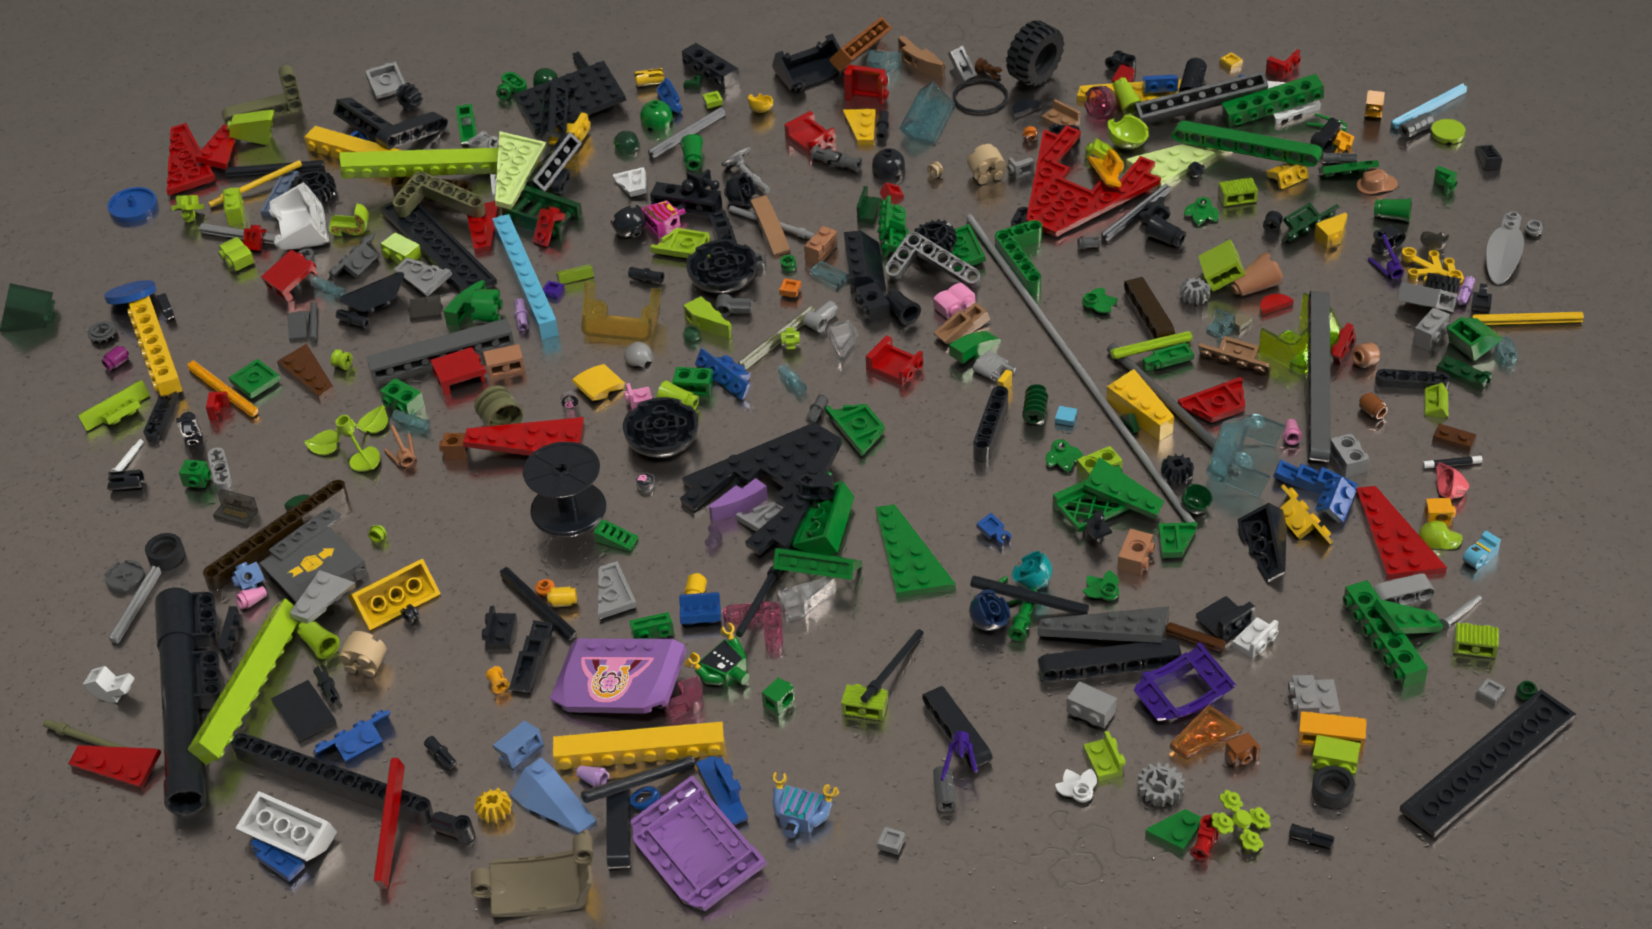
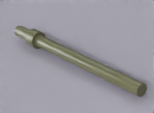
M48 719L43 722V727L54 730L56 734L62 736L68 735L97 746L126 747L71 728L69 724L63 722L57 723Z

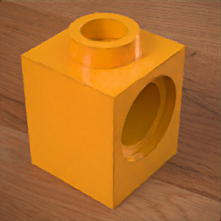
M1450 498L1426 499L1424 507L1426 523L1442 521L1447 526H1451L1452 518L1456 516L1455 506H1452Z

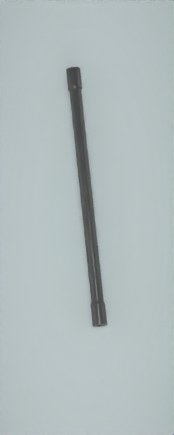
M1115 343L1110 344L1107 352L1110 353L1112 349L1118 348ZM1128 356L1116 359L1129 371L1135 369L1157 397L1206 442L1234 471L1241 468L1242 462L1232 452L1228 451Z

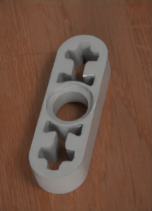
M213 448L207 454L213 480L218 490L225 491L233 485L228 462L222 448ZM219 467H224L221 471H215Z

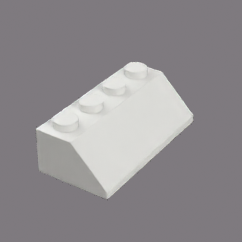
M258 791L235 828L242 833L305 861L325 852L337 833L328 821Z

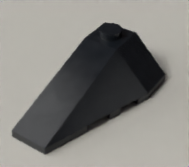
M1267 503L1240 517L1237 521L1241 538L1247 543L1248 550L1256 558L1257 565L1266 580L1271 581L1285 574L1287 526L1283 509Z

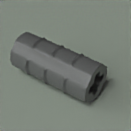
M1429 113L1418 115L1416 118H1412L1410 121L1400 125L1399 133L1404 139H1408L1431 127L1434 119Z
M938 766L933 770L937 809L941 812H951L956 808L952 770L948 767L945 780L942 781L941 775L944 766Z

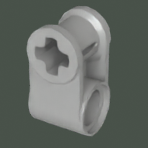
M481 131L478 135L468 140V148H496L498 145V138L488 135L485 131Z

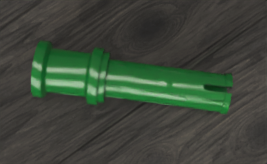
M1022 602L1019 613L1013 617V625L1008 630L1009 638L1017 642H1021L1026 638V629L1030 627V616L1035 603Z

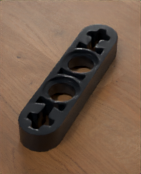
M1380 369L1376 372L1375 383L1380 387L1424 390L1427 387L1443 383L1446 389H1448L1451 377L1444 372ZM1403 377L1407 378L1408 380L1402 381L1399 378ZM1421 378H1422V379H1425V380H1427V381H1426V382H1421V381H1419L1418 379H1421Z
M177 391L169 394V396L159 395L143 431L148 442H156L162 438L179 399ZM165 406L168 407V408H166V409H164V410H160L162 407H165ZM163 419L162 421L155 423L156 420Z

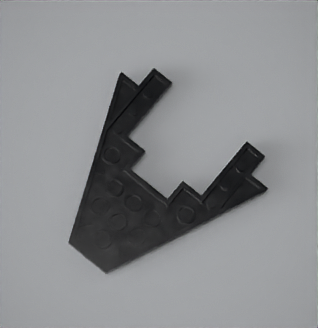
M813 422L682 478L683 484L691 489L680 497L681 503L695 511L735 476L749 484L763 473L784 487L773 496L774 501L782 506L783 509L745 541L746 547L758 555H761L773 544L782 549L789 550L814 499L802 500L797 497V490L799 488L798 477L802 474H827L842 445V440L837 435Z

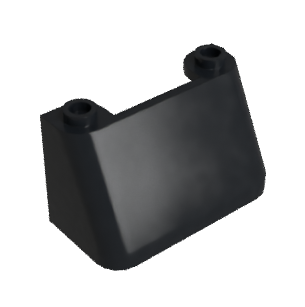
M833 33L825 36V42H817L816 47L793 55H790L789 52L784 54L783 51L775 53L772 68L791 91L799 92L803 88L837 76H844L846 68L840 72L830 62V59L840 49Z

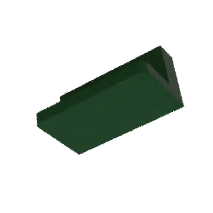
M864 186L857 204V223L874 225L882 198L869 197L868 186Z

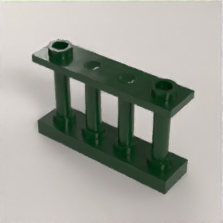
M525 185L521 192L522 200L512 210L501 208L502 215L509 214L513 225L534 232L538 218L534 216L541 208H559V212L566 215L564 221H557L553 226L551 237L558 240L562 239L560 227L569 218L580 220L583 217L581 203ZM527 204L534 205L527 214L520 212Z

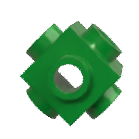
M184 460L179 471L182 485L185 487L205 488L208 480L211 479V470L208 468L207 461Z

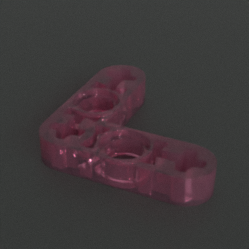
M762 602L750 624L764 623L765 647L769 652L776 653L781 651L784 646L781 606L777 602ZM752 603L726 606L723 609L724 622L726 624L732 623L733 625L741 624ZM773 624L779 626L777 629L774 630L768 628L770 625ZM772 637H776L775 644H772Z

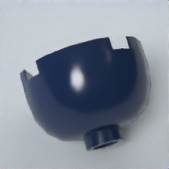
M986 589L981 591L970 603V618L983 631L998 630L1008 623L1007 619L1010 618V609L1003 597L999 598L995 595L997 592L994 590Z

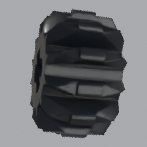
M409 82L399 86L396 89L395 96L397 97L396 100L400 103L399 105H402L404 110L411 111L421 105L423 98L421 97L422 93L418 91L419 88H416L414 84L411 85Z
M1175 453L1174 456L1168 455L1166 459H1163L1161 475L1165 481H1170L1171 485L1173 483L1180 485L1181 482L1187 484V481L1193 477L1194 465L1189 457L1185 458L1184 454L1177 456Z

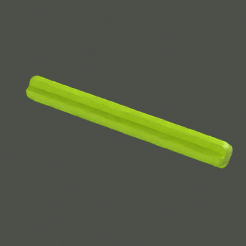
M1190 331L1114 348L1110 351L1112 359L1123 358L1190 342L1193 336Z

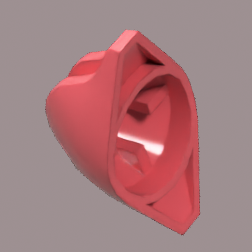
M1439 462L1436 466L1439 494L1450 499L1462 497L1465 491L1469 489L1468 481L1455 468Z

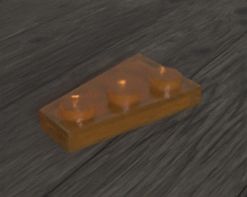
M1208 705L1170 743L1169 748L1188 760L1243 733V727Z

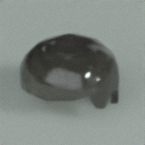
M1426 231L1422 232L1420 240L1425 248L1438 251L1447 245L1449 234L1443 236V232L1435 234Z

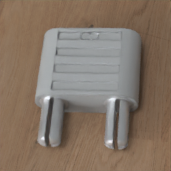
M991 351L986 352L973 365V371L990 380H998L1001 377L1000 373L1004 369L1012 371V373L1016 371V367L1009 364L1008 360Z

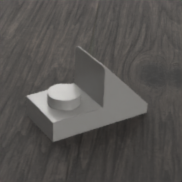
M963 46L947 53L954 66L950 73L964 82L977 75Z

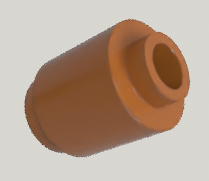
M1372 392L1363 394L1359 400V407L1372 418L1381 419L1388 411L1386 404Z

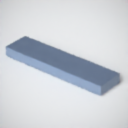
M290 171L278 178L260 211L261 216L272 217L269 209H271L269 201L289 191L291 181L294 180V177H299V171Z

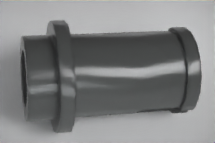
M1081 236L1077 240L1078 248L1082 250L1085 248H1100V237L1084 238V236Z

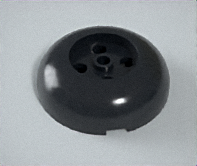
M721 239L698 246L696 251L688 256L686 268L691 281L701 290L712 294H728L742 289L753 279L757 269V258L755 252L748 245L737 244L735 240ZM725 249H735V251L733 253H727Z
M670 397L652 398L637 404V408L632 412L629 411L623 421V433L630 447L639 454L651 458H667L683 452L693 443L698 432V416L695 410L690 405L683 404L681 400Z

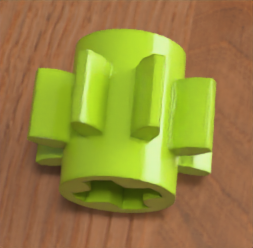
M795 327L786 328V332H781L782 346L786 345L787 349H796L795 345H800V332L795 331Z

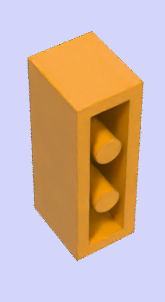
M1301 711L1298 745L1315 747L1316 737L1321 735L1361 743L1359 752H1363L1367 719Z

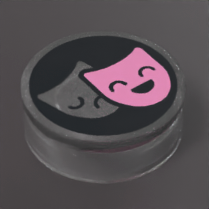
M574 391L564 392L560 396L561 406L568 410L576 408L579 404L578 394Z
M650 473L639 474L635 479L636 487L641 491H649L655 486L654 476Z

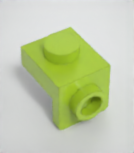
M1095 138L1092 143L1089 142L1087 144L1085 158L1088 160V157L1094 154L1104 160L1108 149L1113 150V148L1109 144Z

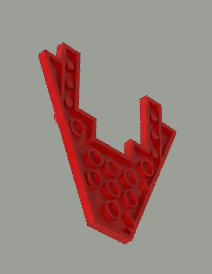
M1066 125L1057 135L1044 129L1026 222L1038 220L1042 223L1043 232L1057 237L1159 185L1161 178L1150 173L1155 167V161L1140 156L1121 178V187L1115 186L1112 188L1100 180L1090 190L1066 180V176L1070 173V167L1059 163L1081 137V131Z

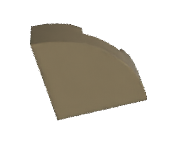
M1242 314L1231 315L1226 318V323L1241 331L1252 323V317Z

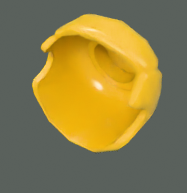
M759 93L755 98L752 94L747 97L749 107L755 113L767 112L774 104L772 97L769 95H761Z

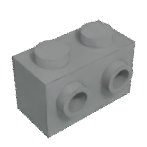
M1433 307L1415 327L1413 344L1430 351L1447 332L1446 327L1450 325V314Z
M1079 681L1067 697L1066 712L1084 719L1093 725L1105 728L1116 712L1117 698Z

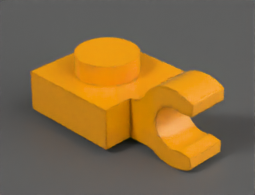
M1340 130L1333 143L1337 145L1335 153H1339V151L1343 153L1345 149L1349 151L1354 136Z

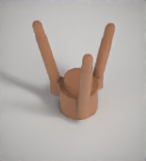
M391 425L392 432L400 449L397 451V457L388 449H384V452L395 461L397 466L409 467L417 459L414 454L411 434H407L409 449L403 446L394 425Z

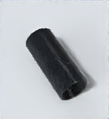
M1191 58L1187 61L1178 93L1202 87L1207 70L1206 62L1203 59Z

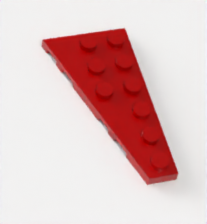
M187 123L170 128V155L168 156L166 187L168 196L216 180L209 165L196 162V155L201 149Z
M584 417L466 428L463 447L530 456L536 450L548 444L556 442L580 443Z
M1376 486L1356 488V496L1386 580L1417 574L1432 575L1447 572L1446 565Z

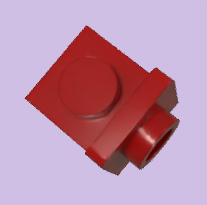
M250 225L249 228H244L243 244L249 250H262L263 233H266L267 229L261 228V225Z
M226 391L208 393L206 411L209 421L217 420L218 413L221 412V408L230 407V400Z

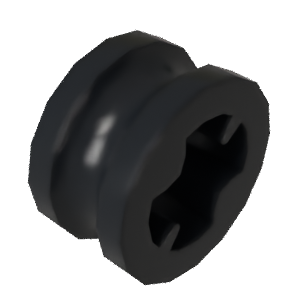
M408 604L406 609L400 610L402 617L409 624H413L414 619L418 620L420 618L418 611L411 604Z

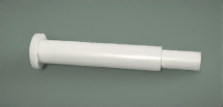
M139 439L110 472L123 471L139 451L144 441Z

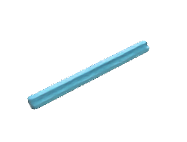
M1460 84L1393 119L1390 126L1398 129L1406 121H1410L1418 115L1428 113L1466 93L1467 86Z

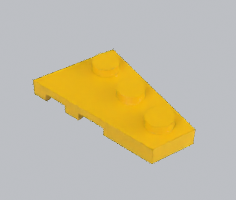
M876 109L843 110V116L852 130V135L857 145H874Z

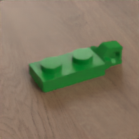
M1182 343L1153 351L1152 355L1143 358L1142 367L1145 371L1154 370V368H1164L1193 360L1195 354L1187 343Z

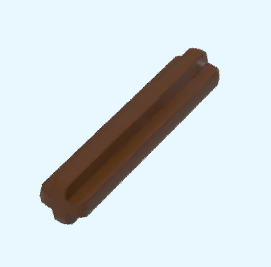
M1169 622L1166 627V633L1195 644L1201 642L1204 647L1218 652H1223L1226 642L1222 639Z

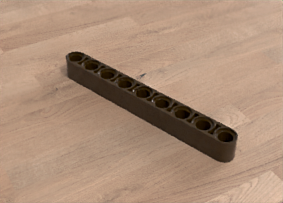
M331 481L208 565L203 570V576L208 589L211 591L222 589L232 582V572L237 571L236 566L247 562V565L254 562L258 564L271 555L270 548L324 509L331 507L336 510L345 504L349 498L344 481Z

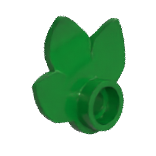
M1199 197L1195 203L1189 204L1185 208L1184 216H1192L1195 224L1199 226L1207 218L1212 222H1217L1219 212L1212 206L1209 198Z
M1105 288L1093 289L1082 298L1083 306L1089 309L1093 308L1099 313L1111 312V307L1118 301V298L1105 295Z
M1058 439L1052 443L1051 450L1046 454L1045 460L1048 467L1058 464L1061 469L1069 473L1073 468L1074 462L1083 457V454L1077 447L1070 446L1063 439Z
M1110 570L1104 574L1103 579L1087 575L1086 584L1088 587L1083 590V593L1091 598L1114 600L1119 596V588L1117 587L1119 579Z

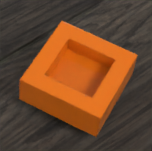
M784 278L779 289V295L797 298L802 286L801 281Z

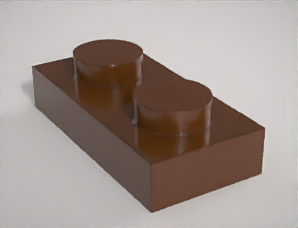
M1439 423L1432 441L1470 452L1477 434Z

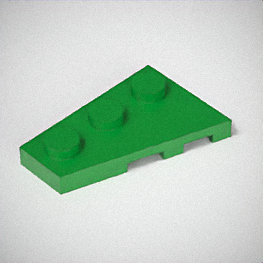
M1376 599L1373 603L1395 634L1441 632L1444 628L1439 617L1432 611Z

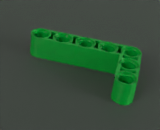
M1031 220L995 233L996 249L1030 295H1037L1041 292V274L1022 248L1042 241V223L1038 220Z

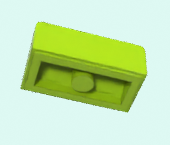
M590 264L556 272L558 281L561 284L594 277L593 268Z
M1443 383L1425 388V416L1448 417V391Z

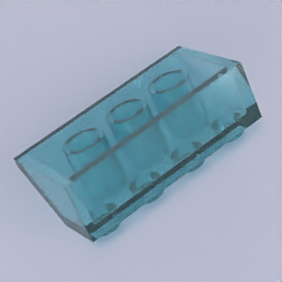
M932 81L919 90L899 129L910 140L933 144L938 138L955 103Z

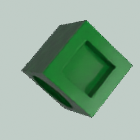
M779 677L762 691L763 706L779 716L795 701L793 685Z

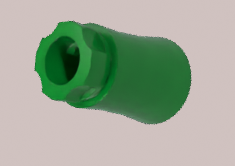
M697 134L685 135L680 141L684 163L687 170L697 171L702 166L703 139Z
M1412 198L1376 199L1374 216L1410 222Z

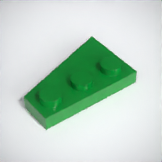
M1379 160L1318 167L1319 174H1325V177L1335 176V172H1341V175L1351 174L1352 170L1365 172L1368 168L1379 167Z
M970 224L956 228L957 242L956 246L953 247L952 254L971 266L985 262L986 257ZM957 266L953 271L962 270V267Z

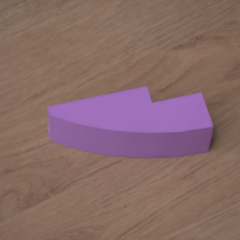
M756 478L742 489L737 485L709 505L710 520L727 519L736 516L739 512L744 513L755 508L768 499L767 486Z

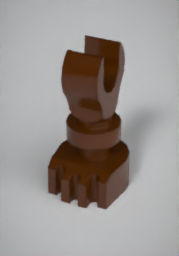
M979 58L975 64L976 73L979 74L984 71L989 73L994 79L1001 77L997 73L1003 70L998 66H992L987 60Z

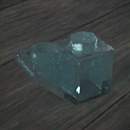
M870 50L866 65L871 68L886 69V74L902 67V52Z

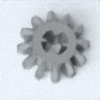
M1194 277L1192 279L1186 278L1180 286V298L1183 299V302H1188L1189 305L1195 304L1197 306L1199 303L1204 304L1210 297V285L1207 284L1206 280H1201V277L1198 279Z

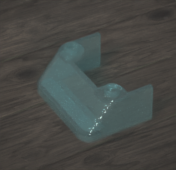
M1249 414L1223 422L1206 469L1207 475L1216 481L1259 498L1270 479V475L1253 469V459L1248 454L1241 452L1245 437L1247 436L1275 447L1286 425L1259 414Z

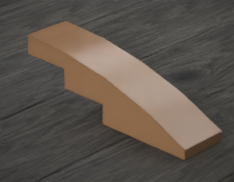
M767 195L750 200L757 216V221L763 231V237L773 256L776 257L789 253L790 248Z

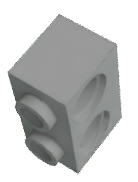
M1352 433L1330 439V455L1345 478L1367 473V467L1370 462L1367 453H1364L1360 442L1355 439Z

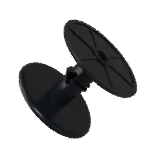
M556 442L539 448L526 460L523 467V478L526 485L537 493L531 504L530 514L532 521L540 530L556 536H572L590 530L603 518L606 511V499L601 490L593 485L600 471V461L592 449L576 442Z

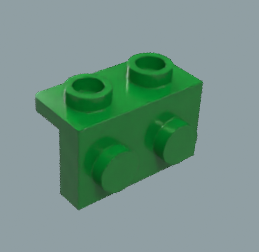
M669 612L629 620L633 639H657L674 635L673 622Z

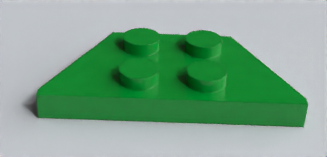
M867 404L843 405V409H831V406L825 407L826 414L861 456L885 432V425Z

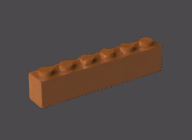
M880 17L840 48L830 59V62L841 72L848 64L850 65L878 43L892 27L883 17Z

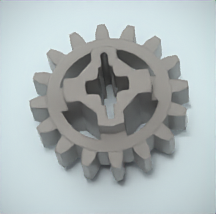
M1157 762V767L1149 764L1148 770L1143 768L1142 774H1138L1137 789L1140 790L1139 795L1145 796L1146 802L1152 800L1154 806L1157 802H1161L1162 807L1165 806V802L1173 805L1174 799L1179 801L1180 795L1184 794L1185 779H1182V772L1176 773L1177 767L1170 769L1168 763L1165 766H1161L1160 762Z

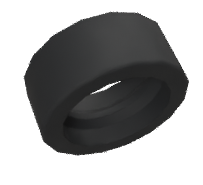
M172 533L156 535L145 545V553L150 565L159 567L161 570L175 567L185 556V550L180 537ZM164 547H176L167 555H155L158 550Z
M1326 766L1320 768L1315 773L1312 782V795L1319 804L1328 808H1342L1352 801L1355 780L1349 771L1338 766ZM1327 780L1338 781L1346 787V791L1340 794H1332L1323 790L1320 784Z

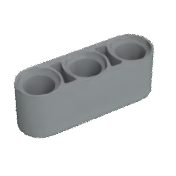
M1425 574L1379 583L1373 587L1381 600L1402 605L1426 601L1435 594V590Z

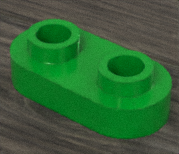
M515 72L502 74V83L508 84L512 88V92L519 93L522 90H527L526 80Z

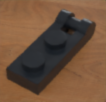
M229 606L218 643L219 650L222 652V659L225 662H231L235 658L233 648L235 642L238 641L239 626L243 624L242 614H239L237 606Z

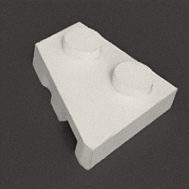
M644 167L613 174L615 182L630 197L647 193L646 171Z

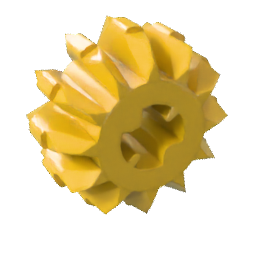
M499 787L495 791L489 788L488 792L481 791V796L476 797L474 807L480 821L485 820L487 824L494 821L497 824L498 820L505 821L506 816L510 815L512 802L506 791L501 792Z

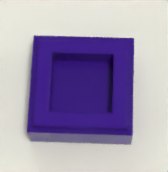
M548 281L543 287L545 296L556 300L565 290L564 284Z

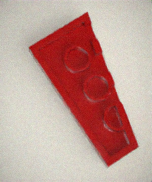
M223 124L196 155V162L227 169L230 155L233 152V146L237 140L229 137L230 131L227 130V125Z
M78 745L68 765L75 769L143 789L162 752L155 748Z

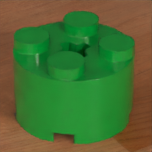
M499 289L473 290L471 307H473L474 313H471L473 324L484 325L501 320L499 310L503 309V300L500 299Z

